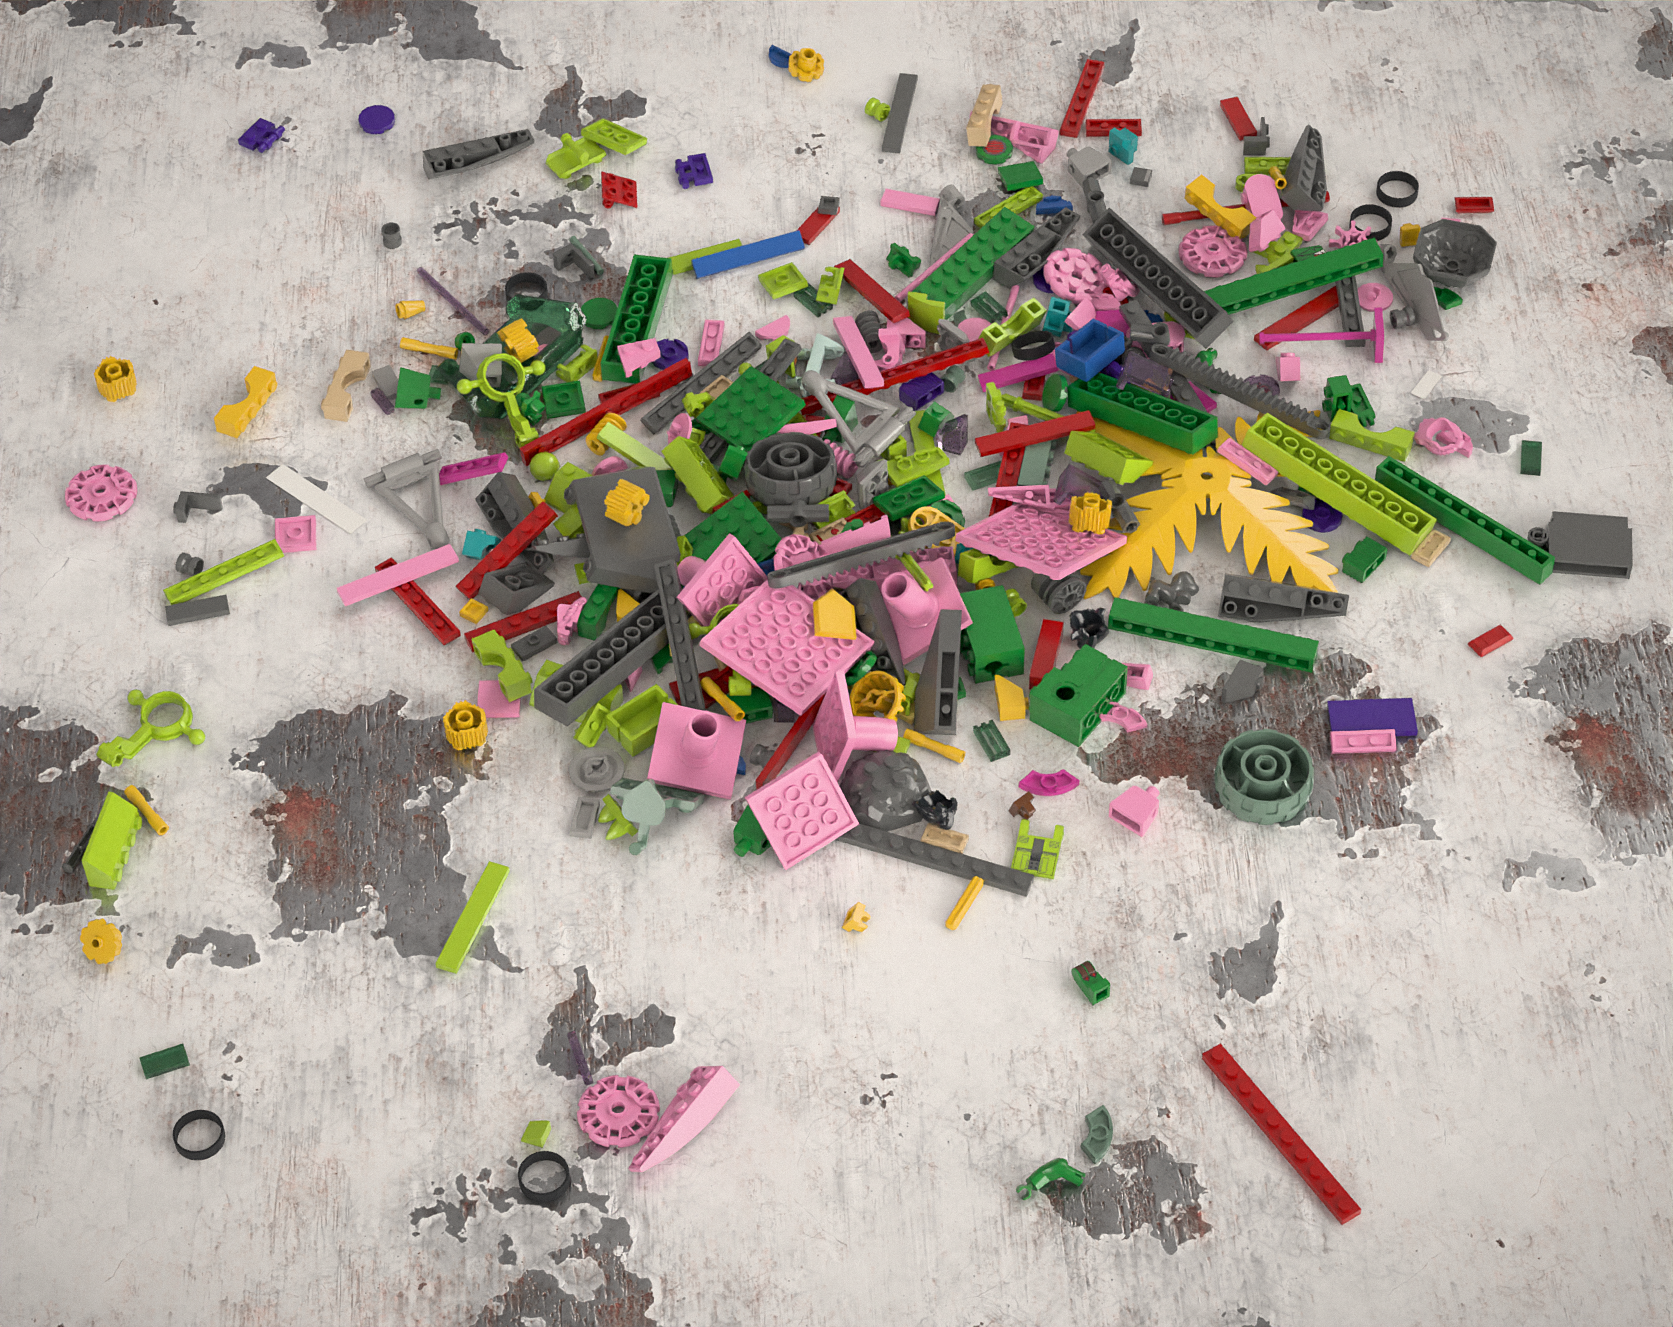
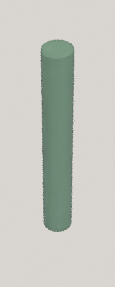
M575 236L570 237L569 241L577 249L579 248L587 259L593 262L595 266L594 271L598 275H602L604 273L603 268Z

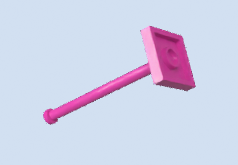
M1374 307L1373 329H1370V331L1264 334V332H1260V344L1281 341L1370 339V341H1373L1375 363H1383L1384 324L1382 307Z

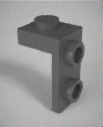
M1261 117L1260 136H1244L1243 155H1266V148L1270 147V137L1266 136L1269 134V124H1265V117Z
M572 243L553 253L554 267L558 271L575 263L590 279L594 277L595 266L593 262L587 259L579 248L577 249Z
M181 491L178 501L174 503L173 512L176 514L179 523H186L191 508L221 511L223 506L219 494Z

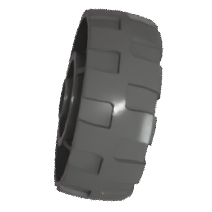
M801 432L778 433L757 441L752 445L751 450L747 452L748 455L744 463L746 486L749 489L750 495L756 501L763 503L764 506L790 505L794 500H802L807 505L818 504L832 493L836 485L837 465L834 451L829 444H826L823 439Z

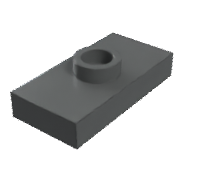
M544 626L512 643L511 649L523 662L558 642L550 629Z

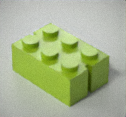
M655 684L607 714V732L618 743L621 742V746L634 757L654 744L662 703L678 704L672 698L668 699V694Z

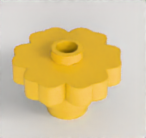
M802 48L800 52L793 51L789 56L788 70L793 77H798L800 81L811 82L813 78L819 79L824 72V59L821 54L816 53L811 48Z
M101 918L89 921L88 926L82 928L80 941L84 944L82 951L89 960L95 959L97 964H107L120 954L122 935L113 923L107 924L105 919Z

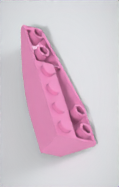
M953 547L924 549L923 551L919 549L916 553L910 551V555L921 569L941 557L945 561L957 587V570ZM893 559L890 562H873L872 566L866 563L865 568L859 565L858 570L851 568L850 572L844 570L843 574L836 572V575L832 576L833 587L843 589L849 587L859 578L876 581L882 594V584L890 574L895 572H902L908 576H911V574L900 560Z
M698 1066L691 1072L689 1080L677 1089V1095L670 1102L638 1154L632 1159V1163L628 1168L631 1172H643L660 1163L681 1149L714 1118L740 1085L723 1066Z

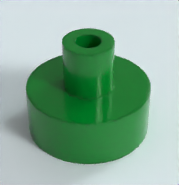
M469 332L459 333L455 337V346L461 351L462 343L475 344V338Z

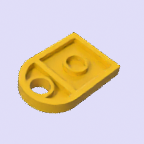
M933 507L917 509L909 518L908 531L940 522L954 523V537L940 541L939 546L932 544L931 548L925 546V549L953 547L955 558L956 547L959 542L955 541L956 533L965 528ZM915 518H922L924 525L918 524Z

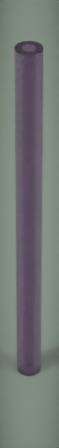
M423 267L417 269V273L483 335L489 333V329Z

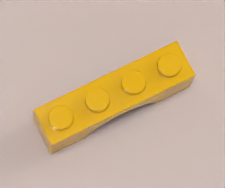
M1201 174L1186 186L1184 199L1190 205L1200 210L1203 215L1210 218L1215 225L1227 230L1229 236H1238L1239 239H1244L1250 234V223L1257 217L1244 207L1229 209L1219 205L1214 199L1215 184Z
M257 366L251 369L244 378L249 395L237 404L223 405L214 417L217 432L238 438L245 431L249 422L255 418L259 409L265 405L268 397L277 389L275 372Z

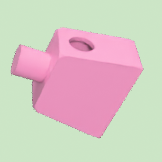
M1132 786L1109 804V817L1143 837L1158 814V789L1154 786H1149L1144 791L1138 786Z

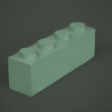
M1057 439L1026 446L1018 486L1048 485L1046 478H1050L1051 466H1049V463L1053 464L1054 452H1052V449H1056Z

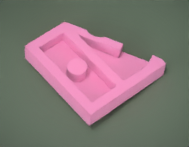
M1295 210L1293 234L1310 242L1328 221V214L1320 211Z

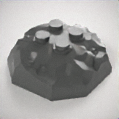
M1441 219L1420 229L1413 260L1417 264H1422L1424 274L1432 282H1439L1447 287L1463 288L1488 275L1497 242L1480 225Z
M889 750L876 751L872 755H866L852 762L839 785L860 824L887 832L921 822L923 817L912 803L927 793L931 794V788L919 763L911 758L909 754L895 753Z

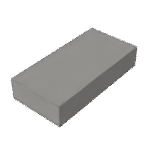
M387 365L372 371V377L386 401L395 399L398 378L391 366Z
M578 797L570 827L571 837L592 838L600 807V799Z

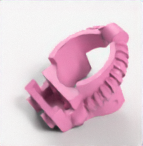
M1106 263L1099 270L1105 286L1110 287L1118 301H1122L1127 296L1135 297L1140 292L1139 288L1131 283L1118 268L1114 270Z
M1444 417L1424 419L1419 424V430L1414 434L1416 444L1425 446L1436 455H1449L1457 451V449L1460 450L1464 444L1459 427ZM1439 430L1452 431L1457 440L1455 444L1451 443L1448 446L1440 447L1437 442L1432 441V437Z
M580 597L571 605L560 604L557 607V636L559 644L569 645L571 641L570 636L572 637L573 632L578 633L577 623L579 615L587 603L585 597Z

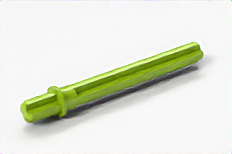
M1006 393L1002 394L1004 405L1012 408L1015 412L1020 411L1044 421L1064 417L1061 414L1027 402L1020 396L1014 397Z
M903 552L902 557L895 556V559L902 562L924 591L927 592L933 588L931 580L910 554L907 555Z

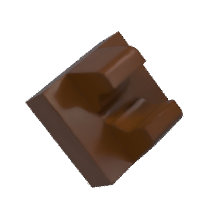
M1029 791L1013 802L1009 813L1013 817L1019 814L1026 820L1031 818L1036 811L1032 805L1034 796Z

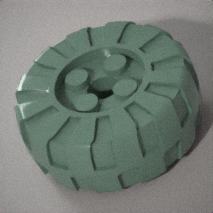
M1272 729L1245 731L1240 733L1238 737L1230 739L1222 748L1221 755L1218 756L1215 766V789L1219 793L1221 804L1227 811L1230 810L1237 818L1246 822L1258 823V825L1283 823L1294 818L1299 811H1302L1311 797L1314 785L1312 758L1307 749L1303 748L1298 740L1288 734L1285 735Z

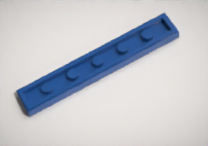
M800 230L696 258L691 260L696 279L804 250L805 246Z

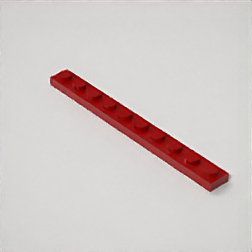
M980 338L881 371L880 373L884 379V386L864 388L860 379L842 384L841 386L869 395L874 391L888 389L892 385L906 383L910 379L924 377L928 373L937 370L941 371L949 366L962 364L973 358H980L988 354L989 349L984 338ZM829 391L826 394L833 403L837 394ZM810 395L801 398L806 404L800 410L802 415L813 414L817 410L823 409L815 396Z
M684 358L670 367L519 448L522 462L526 466L530 465L532 458L536 454L542 452L552 453L591 432L607 413H615L620 416L691 377L690 361Z
M1220 1043L1202 1053V1060L1340 1224L1343 1225L1360 1215L1361 1208L1223 1045Z

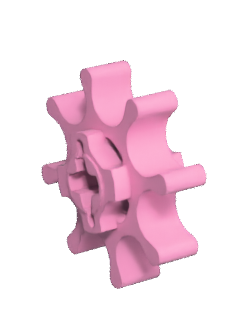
M1354 220L1351 221V229L1349 231H1344L1340 226H1336L1335 234L1340 236V239H1330L1329 247L1340 249L1347 245L1350 246L1363 240H1368L1366 236L1370 235L1371 227L1368 226L1364 231H1358L1355 228L1356 221Z

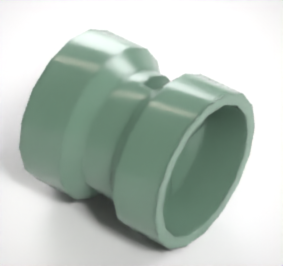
M956 365L950 366L946 370V374L940 378L944 381V390L950 393L956 391L966 375L960 367Z

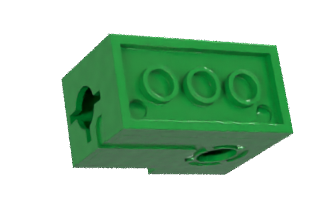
M1000 585L960 593L973 622L961 630L960 653H962L964 660H968V674L973 676L975 684L992 681L995 675L1002 677L1023 675L1025 647L1004 586Z
M1085 644L1080 650L1075 651L1070 662L1065 663L1061 670L1054 667L1043 676L1037 687L1034 686L1029 693L1030 721L1080 747L1101 723L1099 715L1102 713L1108 714L1114 707V705L1109 703H1118L1126 694L1128 666L1115 659L1111 660L1107 655Z

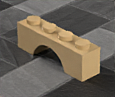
M982 85L966 127L969 146L987 147L991 136L992 115L999 114L1003 104L1000 85Z
M346 349L344 356L339 360L338 370L333 374L332 384L328 385L327 395L321 402V410L324 412L325 419L348 422L353 410L351 394L345 390L349 385L366 379L371 368L369 353Z

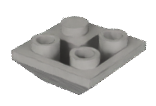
M462 343L459 372L471 381L476 380L479 365L488 356L502 354V344ZM494 361L487 367L486 379L491 387H500L502 361Z
M883 459L869 463L856 475L860 510L872 505V498L887 491L889 486L887 460Z

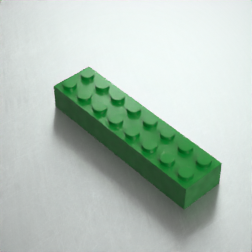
M1004 207L912 292L927 294V300L945 302V320H948L993 278L994 262L1033 233L1035 226Z
M634 254L601 360L602 380L633 384L642 381L645 367L643 369H635L632 371V376L626 378L617 346L655 337L673 276L671 258Z
M1098 372L1087 382L1077 379L1067 387L1068 407L1078 412L1089 410L1094 418H1099L1123 429L1133 431L1141 436H1146L1157 442L1185 451L1188 454L1196 453L1218 438L1217 416Z

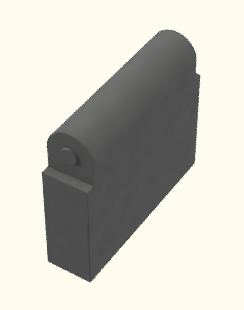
M1552 511L1551 521L1547 529L1549 538L1546 552L1555 557L1552 573L1630 579L1633 554L1632 528H1628V517Z

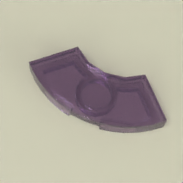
M571 1031L567 1034L584 1084L587 1086L594 1083L576 1031Z

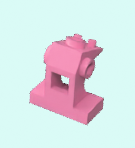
M898 328L879 329L878 336L885 355L882 359L876 360L875 363L881 372L902 365L905 345Z

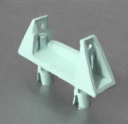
M817 333L813 347L811 349L802 348L798 354V360L809 359L805 372L813 370L819 373L823 360L846 357L847 354L844 346ZM787 376V388L800 387L802 398L811 395L804 389L801 381L802 377L795 376L792 378ZM826 379V380H828V381H831V382H833V383H836V382H835V379H832V380Z

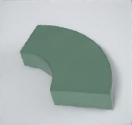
M1104 1105L1085 1116V1122L1089 1127V1134L1081 1143V1149L1094 1164L1105 1156L1110 1148L1113 1137L1112 1119Z

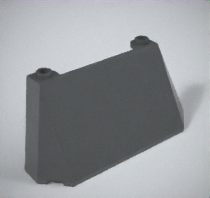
M638 466L576 479L565 489L564 499H566L567 504L573 505L575 502L577 503L591 554L583 566L587 580L592 583L652 594L659 588L654 564L674 559L679 563L681 554L655 467ZM620 479L643 488L646 491L645 493L649 495V502L646 506H643L641 511L642 518L637 525L632 523L630 526H624L605 516L607 505H605L604 500L610 490H615L616 486L618 487L617 482Z

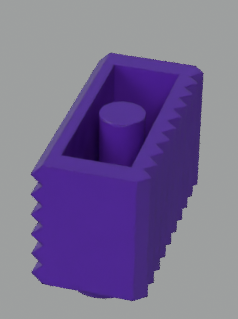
M933 372L928 373L924 377L913 378L906 383H902L899 387V400L906 406L912 407L913 411H917L944 393V381Z

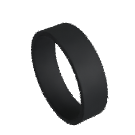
M1390 171L1378 179L1376 195L1387 206L1395 208L1407 207L1416 201L1419 183L1409 173ZM1389 181H1403L1411 185L1415 192L1408 197L1394 198L1386 195L1380 189V186Z
M1366 204L1357 207L1351 213L1349 228L1352 220L1364 214L1378 215L1387 221L1388 226L1381 231L1370 232V235L1366 236L1368 240L1375 238L1377 241H1380L1390 234L1392 216L1385 208L1374 204ZM1355 225L1356 230L1364 231Z
M524 272L516 274L505 285L507 302L510 306L519 310L536 309L543 305L548 298L547 283L542 276L536 273ZM523 282H534L544 288L543 293L532 300H517L509 295V291L515 285Z
M1049 331L1029 332L1017 337L1011 343L1014 358L1023 361L1044 357L1050 354L1056 347L1053 334ZM1046 342L1034 348L1021 349L1029 344Z
M194 1110L186 1113L176 1122L173 1128V1140L177 1151L183 1157L190 1160H205L214 1156L221 1150L226 1138L221 1119L218 1115L208 1110ZM207 1119L220 1126L221 1133L219 1138L207 1149L190 1151L181 1147L177 1142L182 1128L192 1121Z
M539 1151L529 1155L522 1161L518 1169L520 1189L527 1198L535 1202H551L560 1198L567 1191L570 1184L567 1162L562 1156L551 1151ZM539 1161H553L565 1169L566 1178L560 1187L551 1192H533L522 1183V1176L525 1170Z

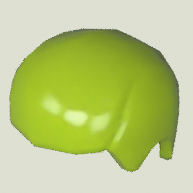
M549 452L536 454L530 462L531 474L540 481L552 479L560 468L557 457Z

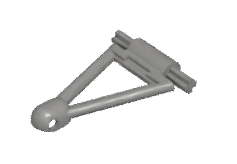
M813 370L806 371L801 379L804 389L818 399L831 419L836 418L837 429L853 453L856 455L865 447L853 460L859 468H863L873 457H878L905 430L904 426L916 415L913 408L907 406L895 418L894 416L900 411L899 407L828 381ZM828 391L882 411V413L855 438L826 394Z
M439 449L423 455H419V453L413 454L383 466L380 472L363 478L367 488L375 486V489L426 534V538L432 548L438 549L449 544V537L443 526L438 462H436L442 459ZM429 476L433 522L427 523L397 496L393 490Z

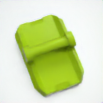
M565 133L560 139L563 144L562 148L550 153L545 164L560 179H568L571 177V173L591 163H600L602 158L607 155L605 150L600 148L595 141L583 137L574 142L572 136L569 133Z

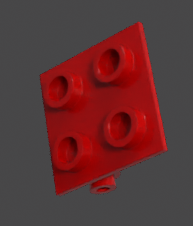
M601 172L602 205L605 208H611L614 202L635 208L638 207L636 181L611 173Z

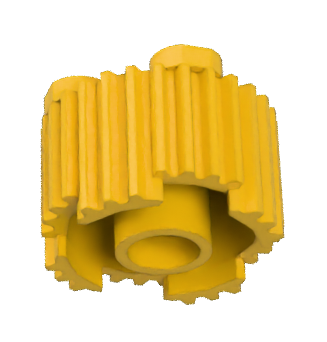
M522 318L497 332L499 339L506 344L504 347L505 352L514 356L521 363L539 352L537 348L539 344L534 335H531L527 328L525 329L527 324Z
M112 356L102 359L101 364L97 366L94 372L99 393L106 397L109 402H115L118 398L121 399V397L125 398V396L135 394L137 381L132 362L126 359L121 360V358L116 359Z
M620 479L617 482L618 487L616 486L615 490H610L604 500L605 505H607L605 516L624 526H630L632 523L637 525L642 518L641 511L643 506H646L649 502V495L645 493L646 491L643 488Z
M1093 492L1084 493V496L1078 498L1077 496H1072L1068 520L1070 525H1072V530L1075 532L1087 530L1099 535L1104 534L1105 529L1109 527L1112 501L1108 499L1105 501V499L1099 498V494H1094Z
M466 700L464 702L460 701V703L455 702L452 709H449V712H446V715L443 717L447 741L450 744L452 743V747L456 750L482 746L486 742L488 733L484 709L479 708V706L476 707V704L471 705Z

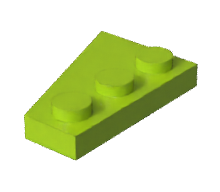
M939 446L916 451L911 456H895V459L887 461L888 478L895 487H898L923 475L927 476L949 465L950 461Z

